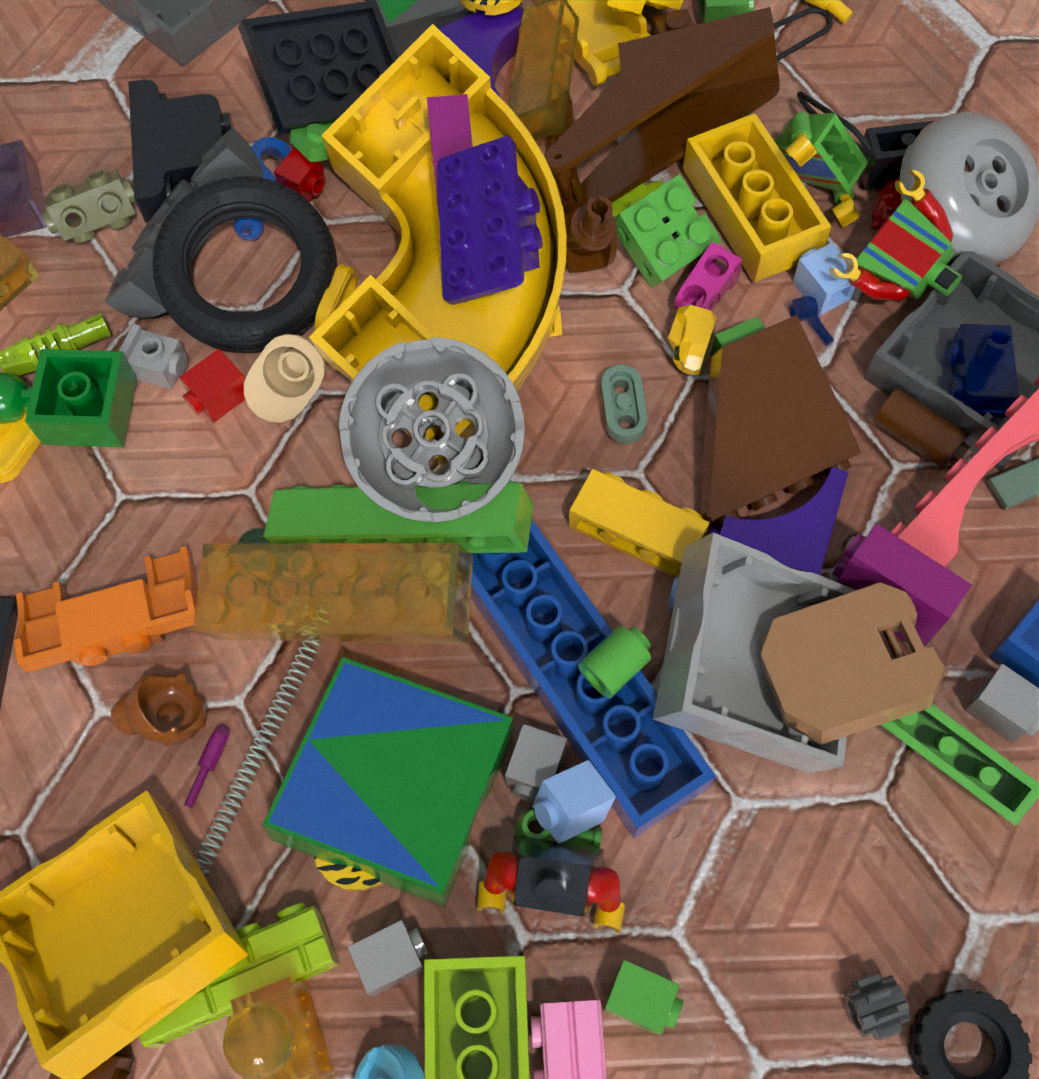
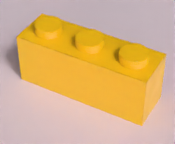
M594 469L591 470L569 510V528L674 577H679L684 547L705 537L710 523L704 520L698 512L690 508L675 507L665 502L660 495L653 491H640L627 485L622 478L613 473L605 472L603 474Z

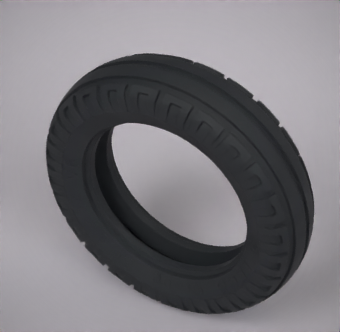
M235 176L222 178L218 181L215 180L200 186L182 198L172 208L160 227L152 259L153 277L157 293L166 311L177 325L190 336L208 346L236 353L262 352L266 345L275 337L284 334L301 336L315 323L318 306L325 290L331 284L337 267V256L332 235L315 207L293 189L276 181L254 176ZM257 218L274 223L284 229L294 239L301 252L300 271L293 287L280 301L263 310L249 313L222 310L203 299L193 287L191 263L197 246L212 229L230 220Z

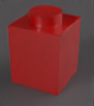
M219 348L179 377L187 391L182 395L185 402L195 414L199 415L201 412H204L213 423L246 400L244 397V375Z

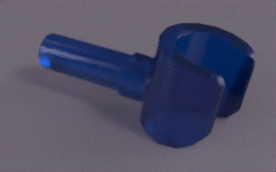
M803 296L792 300L793 305H790L788 308L790 317L797 315L800 321L808 320L810 326L813 327L826 346L832 344L835 340L820 321L816 299L812 296Z

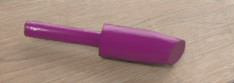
M218 725L209 738L197 764L201 768L184 806L193 808L209 771H215L230 734L227 726Z

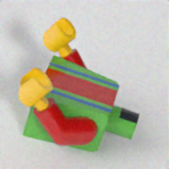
M908 170L915 179L914 186L910 190H906L902 182L898 180L895 182V188L900 194L912 196L911 202L904 199L857 259L849 253L837 255L845 260L847 264L844 273H841L836 268H829V273L833 278H849V283L875 300L901 301L907 296L918 299L929 285L945 296H948L962 279V275L946 265L954 255L951 244L954 233L946 211L929 189H923L925 178L922 173L916 170Z

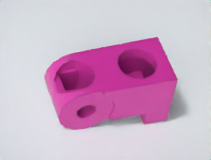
M711 242L680 288L674 301V309L678 310L679 307L693 305L713 311L716 303L720 302L727 290H731L738 281L742 258ZM716 259L723 260L728 267L717 262Z

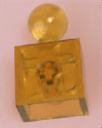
M288 977L230 1000L234 1014L228 1016V1025L223 1037V1052L230 1068L242 1076L243 1079H336L308 983Z

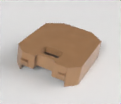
M880 582L773 619L768 635L765 634L761 644V667L786 726L822 745L931 708L941 681L948 672L943 662L940 661L934 647L925 649L914 627L918 614L907 592ZM880 631H882L884 634V637L894 655V660L891 659L888 653V650L879 634ZM902 631L912 652L911 654L904 655L894 634L895 632Z

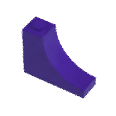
M517 6L507 13L494 16L485 15V11L479 10L438 29L490 77L491 89L501 98L495 87L497 76L503 66L514 55L529 47V30L532 28L528 12L524 8L520 9Z
M832 467L819 492L802 507L790 513L761 520L725 516L722 529L712 528L711 533L714 532L766 553L781 564L792 569L820 575L849 472Z

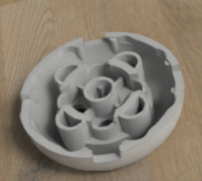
M974 112L955 113L939 118L920 130V134L913 144L907 147L902 160L900 182H902L906 190H910L914 186L915 179L908 170L919 171L925 178L923 189H929L945 209L954 233L951 242L954 255L947 263L951 266L963 251H973L990 263L997 265L1012 257L1024 246L1033 233L1039 219V169L1031 150L1016 131L1004 122L985 114ZM965 165H968V172L964 170ZM901 194V200L903 202L906 199L911 202L912 196Z
M432 337V339L408 343L401 342L382 351L371 359L351 383L345 395L339 419L343 458L352 478L360 489L385 510L400 517L421 522H444L459 519L472 514L491 502L504 489L513 476L520 461L525 436L524 415L520 399L505 371L479 349L457 340L441 337ZM432 393L436 395L439 404L435 410L424 411L420 408L419 400L424 394ZM464 419L472 421L475 425L474 434L468 438H462L456 433L457 423ZM438 427L441 429L442 437L439 441L435 439L432 442L427 440L426 432L429 428ZM401 429L409 431L412 435L410 445L405 448H398L393 444L394 433ZM435 456H443L449 462L447 471L441 475H436L429 469V463ZM462 481L470 482V484L494 483L477 500L471 503L468 500H464L461 507L448 510L428 507L420 502L416 495V487L442 488L458 484Z

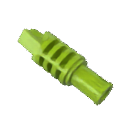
M101 313L69 326L66 323H59L55 325L56 329L51 330L50 327L44 329V334L41 335L40 332H36L33 334L34 338L30 339L29 336H26L19 342L0 351V367L3 372L20 376L36 371L41 349L79 350L94 342L112 337Z

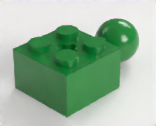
M41 349L33 387H28L15 374L0 372V424L17 422L26 415L25 423L43 445L124 447L137 376L122 351Z

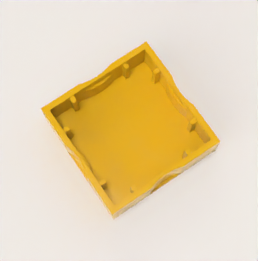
M147 790L88 830L69 849L55 858L39 864L0 891V962L8 970L13 980L17 997V1008L40 1066L61 1079L83 1078L249 955L174 819Z

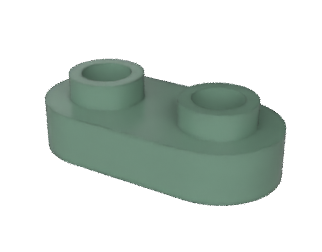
M612 366L604 372L601 379V397L606 431L618 443H635L644 436L648 421L642 378L639 372L631 366ZM622 387L625 388L627 392L618 393L614 389ZM626 422L630 423L633 427L624 429L619 425Z

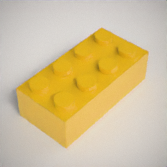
M756 113L687 139L683 171L735 254L742 258V265L754 283L797 266L798 260L804 253L813 248L818 250L826 246L832 226Z

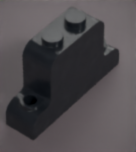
M143 79L129 81L128 85L134 199L145 223H148L182 179L188 183L191 181L194 172L203 163L201 157L233 127L230 112L222 113L218 99L211 94L168 99L166 93H160L156 83Z

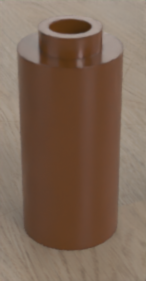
M899 388L889 396L873 420L875 424L942 469L948 463L954 466L965 456L971 447L965 443L969 434Z

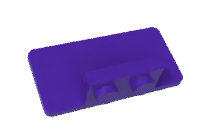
M504 136L442 157L437 164L443 299L447 303L455 305L521 285L524 281L525 271L540 267L538 250L542 249L543 240L536 223V214L540 212V202L536 191L533 188H528L518 175L515 142L510 136Z

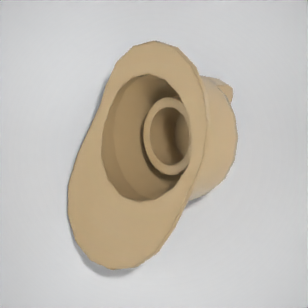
M293 334L275 337L266 345L244 381V397L248 407L258 417L268 422L283 423L294 419L305 408L320 387L325 376V362L311 340Z

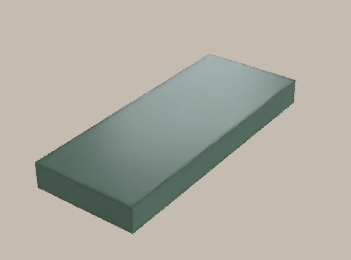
M1039 459L988 480L987 483L1004 510L1039 496Z

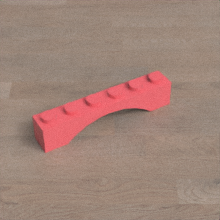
M1038 377V378L1036 379V381L1034 382V383H1036L1038 386H1039V377ZM1039 389L1029 399L1022 394L1004 413L1009 420L998 431L991 426L974 445L979 452L969 462L961 458L944 476L949 483L941 492L937 494L930 490L914 508L919 515L908 526L901 521L891 533L946 567L958 553L959 529L965 506L973 489L983 476L1004 457L1027 444L1039 441Z

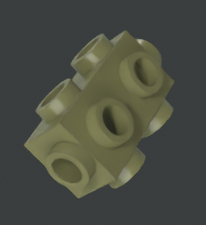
M105 169L98 170L88 175L86 181L74 186L66 183L50 190L49 195L45 196V207L47 210L42 212V216L52 234L59 232L63 241L73 238L75 243H82L95 236V229L105 225H109L111 229H118L131 222L130 216L136 214L134 187L130 179L123 180L117 169L110 172ZM69 213H76L79 215L78 217L68 221L65 219V217Z

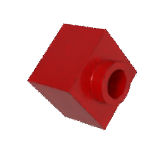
M296 147L289 152L274 170L276 182L293 189L309 202L321 194L326 183L321 161L311 163Z

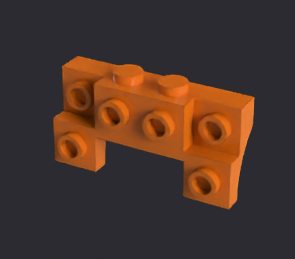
M187 546L180 547L181 552L160 558L144 557L148 585L143 579H138L66 599L65 587L58 581L52 583L53 588L25 595L23 592L16 593L18 627L14 638L17 665L27 673L71 660L77 665L95 666L107 661L109 656L123 652L130 654L144 652L151 648V644L164 641L163 634L202 623L196 595L198 585L191 553Z

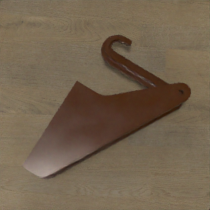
M770 7L618 43L620 74L575 122L572 99L570 94L564 89L548 86L535 91L528 97L522 107V119L525 125L532 123L534 111L538 107L550 105L552 146L546 151L544 157L555 179L564 216L586 205L591 197L595 198L596 204L598 195L608 198L613 203L684 157L688 138L741 119L778 94L780 91L774 23ZM630 131L580 184L577 164Z

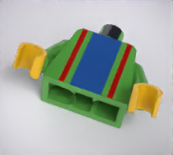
M806 112L796 113L784 124L782 135L775 139V143L802 182L833 190L835 202L838 205L833 207L832 211L841 226L845 228L860 217V213L853 202L854 193L852 187L869 162L835 113L808 115Z

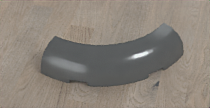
M233 127L201 157L203 163L196 169L191 181L188 183L182 179L145 226L132 246L135 254L131 258L127 269H120L111 285L105 303L125 315L138 318L157 317L167 312L156 290L152 259L158 232L169 212L187 194L209 182L235 176L263 178L258 157L249 143ZM215 228L212 229L201 240V242L199 243L194 252L192 260L194 259L202 245L205 243V241L208 239V237L211 235V233L215 230Z

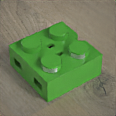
M681 174L615 217L620 241L651 288L705 253L711 242L718 244L722 241L706 214L704 213L699 216L693 204L697 200Z

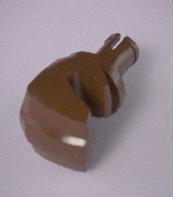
M598 195L596 204L595 198L591 197L586 205L564 216L567 234L565 267L570 273H583L603 269L611 265L615 260L618 242L617 223L612 214V203L604 196Z

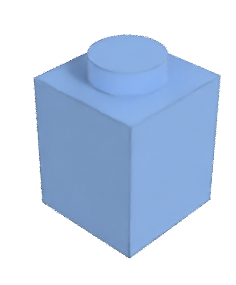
M833 243L818 250L813 248L804 253L798 260L793 278V284L819 316L851 300L856 289L849 283V278L836 279L830 275L829 268H836L841 273H844L847 268L845 260L837 256L841 253Z
M587 760L543 780L532 807L539 824L545 830H549L556 842L560 844L603 823L616 796L592 763Z

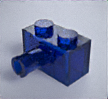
M961 324L954 338L947 341L945 348L946 364H951L952 371L948 385V394L983 417L988 412L993 415L992 417L1006 418L1004 413L1019 398L1011 325Z

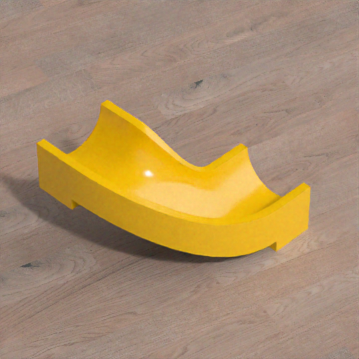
M432 24L321 135L333 171L397 231L401 237V242L395 256L384 271L376 279L370 274L309 338L323 360L332 369L338 370L351 382H353L357 374L371 359L398 343L432 339V337L457 340L479 349L493 359L505 371L516 391H518L538 361L549 338L559 306L566 266L567 234L563 206L555 179L547 161L530 132L512 109L491 89L490 77ZM467 94L473 147L504 136H510L516 144L518 175L528 188H533L536 191L540 202V212L536 214V223L542 236L543 247L538 250L540 267L525 271L524 281L521 285L452 305L443 299L440 220L438 216L427 97ZM432 393L424 394L419 400V406L424 411L435 410L439 404L438 397ZM461 420L456 425V433L462 438H468L475 432V425L470 420ZM431 427L426 432V438L431 442L433 439L439 441L442 437L441 429L438 427ZM403 430L412 439L411 433ZM435 456L430 462L437 467L445 457Z

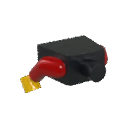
M514 835L512 852H497L490 859L485 879L479 882L477 910L482 911L483 908L498 909V913H504L507 890H509L512 903L518 907L575 916H585L591 906L597 903L592 926L596 929H599L600 925L615 929V933H620L625 904L621 902L618 874L611 868L602 867L604 849L568 843L558 844L555 841Z

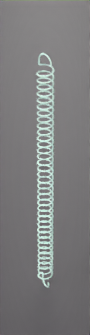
M328 595L323 600L321 604L322 611H317L316 613L319 618H314L313 622L315 625L309 626L311 632L306 633V637L308 640L302 641V644L305 647L298 648L301 654L295 655V659L298 662L291 663V666L294 669L287 670V673L290 677H284V681L286 684L280 685V688L283 692L276 693V696L280 700H272V703L276 707L268 708L269 712L272 715H265V719L269 723H261V726L264 730L257 731V734L261 738L253 739L254 743L258 746L249 747V749L254 754H245L246 758L250 762H241L242 766L247 770H237L238 774L243 778H233L235 783H237L239 786H229L235 794H225L226 797L233 803L227 801L221 802L222 805L229 811L221 809L217 810L219 815H221L225 819L213 818L214 822L221 827L210 826V830L214 832L216 835H205V837L214 844L203 842L201 843L202 847H204L209 852L197 851V854L206 861L196 859L197 862L209 865L214 864L211 860L203 856L201 853L217 857L218 854L209 849L208 847H206L205 845H209L216 848H222V846L214 840H212L211 838H209L208 836L218 838L221 840H226L224 836H222L212 828L230 832V830L227 827L219 823L217 820L231 824L234 823V821L223 815L221 812L237 816L238 813L227 807L225 804L241 808L242 805L231 799L229 796H234L244 800L246 799V797L235 791L232 787L242 789L248 792L250 791V789L240 784L236 779L246 781L252 784L254 783V781L244 776L242 773H240V771L250 773L256 776L258 775L256 772L249 769L244 764H250L259 768L262 767L261 765L250 759L248 756H253L265 760V757L255 752L252 748H257L260 750H264L266 752H270L268 749L257 743L255 740H260L273 744V742L263 737L259 732L267 733L275 737L277 736V734L265 728L263 724L281 729L280 726L271 722L267 717H273L282 721L285 720L276 715L275 713H273L270 709H275L288 713V711L279 707L274 701L285 703L287 705L292 706L291 703L282 699L278 694H284L292 698H296V696L285 691L282 688V686L290 687L299 691V688H296L290 683H288L286 679H292L300 683H303V681L295 678L293 675L290 674L289 671L297 672L304 676H307L306 673L298 670L296 667L293 666V664H299L307 668H311L310 666L302 663L297 658V656L304 657L311 661H314L313 658L308 657L304 653H302L300 649H306L315 654H318L317 651L306 646L304 642H311L317 646H321L320 643H317L308 637V634L316 635L321 639H325L324 636L314 632L311 629V627H317L322 629L323 631L329 632L328 629L319 626L315 622V620H321L327 624L332 625V622L323 619L318 613H326L329 616L335 618L336 616L334 614L327 612L322 608V606L327 598L333 596L338 599L339 603L336 607L338 609L341 602L340 598L337 595ZM199 864L200 868L203 869V873H210L208 869Z

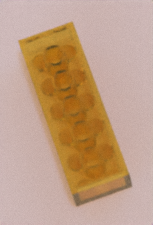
M459 543L203 544L194 632L217 640L468 644L473 555Z

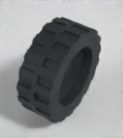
M961 989L932 997L926 1001L927 1005L924 1008H920L915 1014V1022L913 1025H910L908 1035H911L908 1051L909 1055H912L913 1069L916 1075H920L922 1079H1029L1030 1073H1028L1029 1064H1032V1053L1029 1051L1028 1043L1031 1042L1028 1033L1024 1032L1021 1026L1022 1021L1018 1015L1013 1014L1008 1009V1005L1001 999L996 1000L991 997V994L983 991L974 992L972 989ZM961 1022H969L981 1027L988 1034L993 1044V1061L988 1070L977 1076H968L958 1072L950 1064L945 1054V1037L954 1025Z

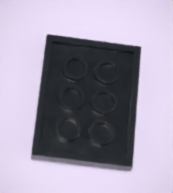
M376 0L242 19L238 26L279 135L291 133L292 129L305 128L310 124L323 125L334 123L398 59Z

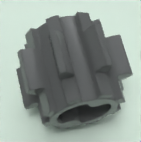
M879 972L851 982L854 989L844 992L845 1004L852 1023L862 1037L873 1034L875 1040H882L903 1032L901 1024L911 1020L909 1005L900 985L897 984L892 975L881 978Z

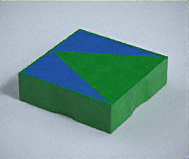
M342 657L262 825L271 841L331 864L346 865L360 869L377 878L383 884L446 907L470 846L475 818L480 807L490 795L512 739L513 717Z

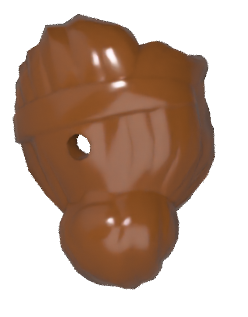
M184 672L174 676L149 675L135 683L130 694L125 695L120 701L116 702L110 711L112 723L122 733L127 735L138 734L152 742L163 743L165 746L193 738L195 734L199 733L201 728L206 726L205 719L208 714L202 698L195 695V688ZM167 717L169 721L163 722L162 719Z

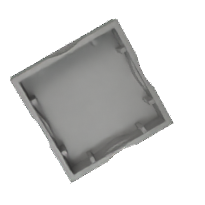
M714 532L684 547L653 720L807 773L842 768L844 766L847 736L821 745L808 738V736L786 726L763 673L760 653L762 651L761 644L765 634L768 635L774 618L856 590L813 572L798 571L787 567L766 553Z

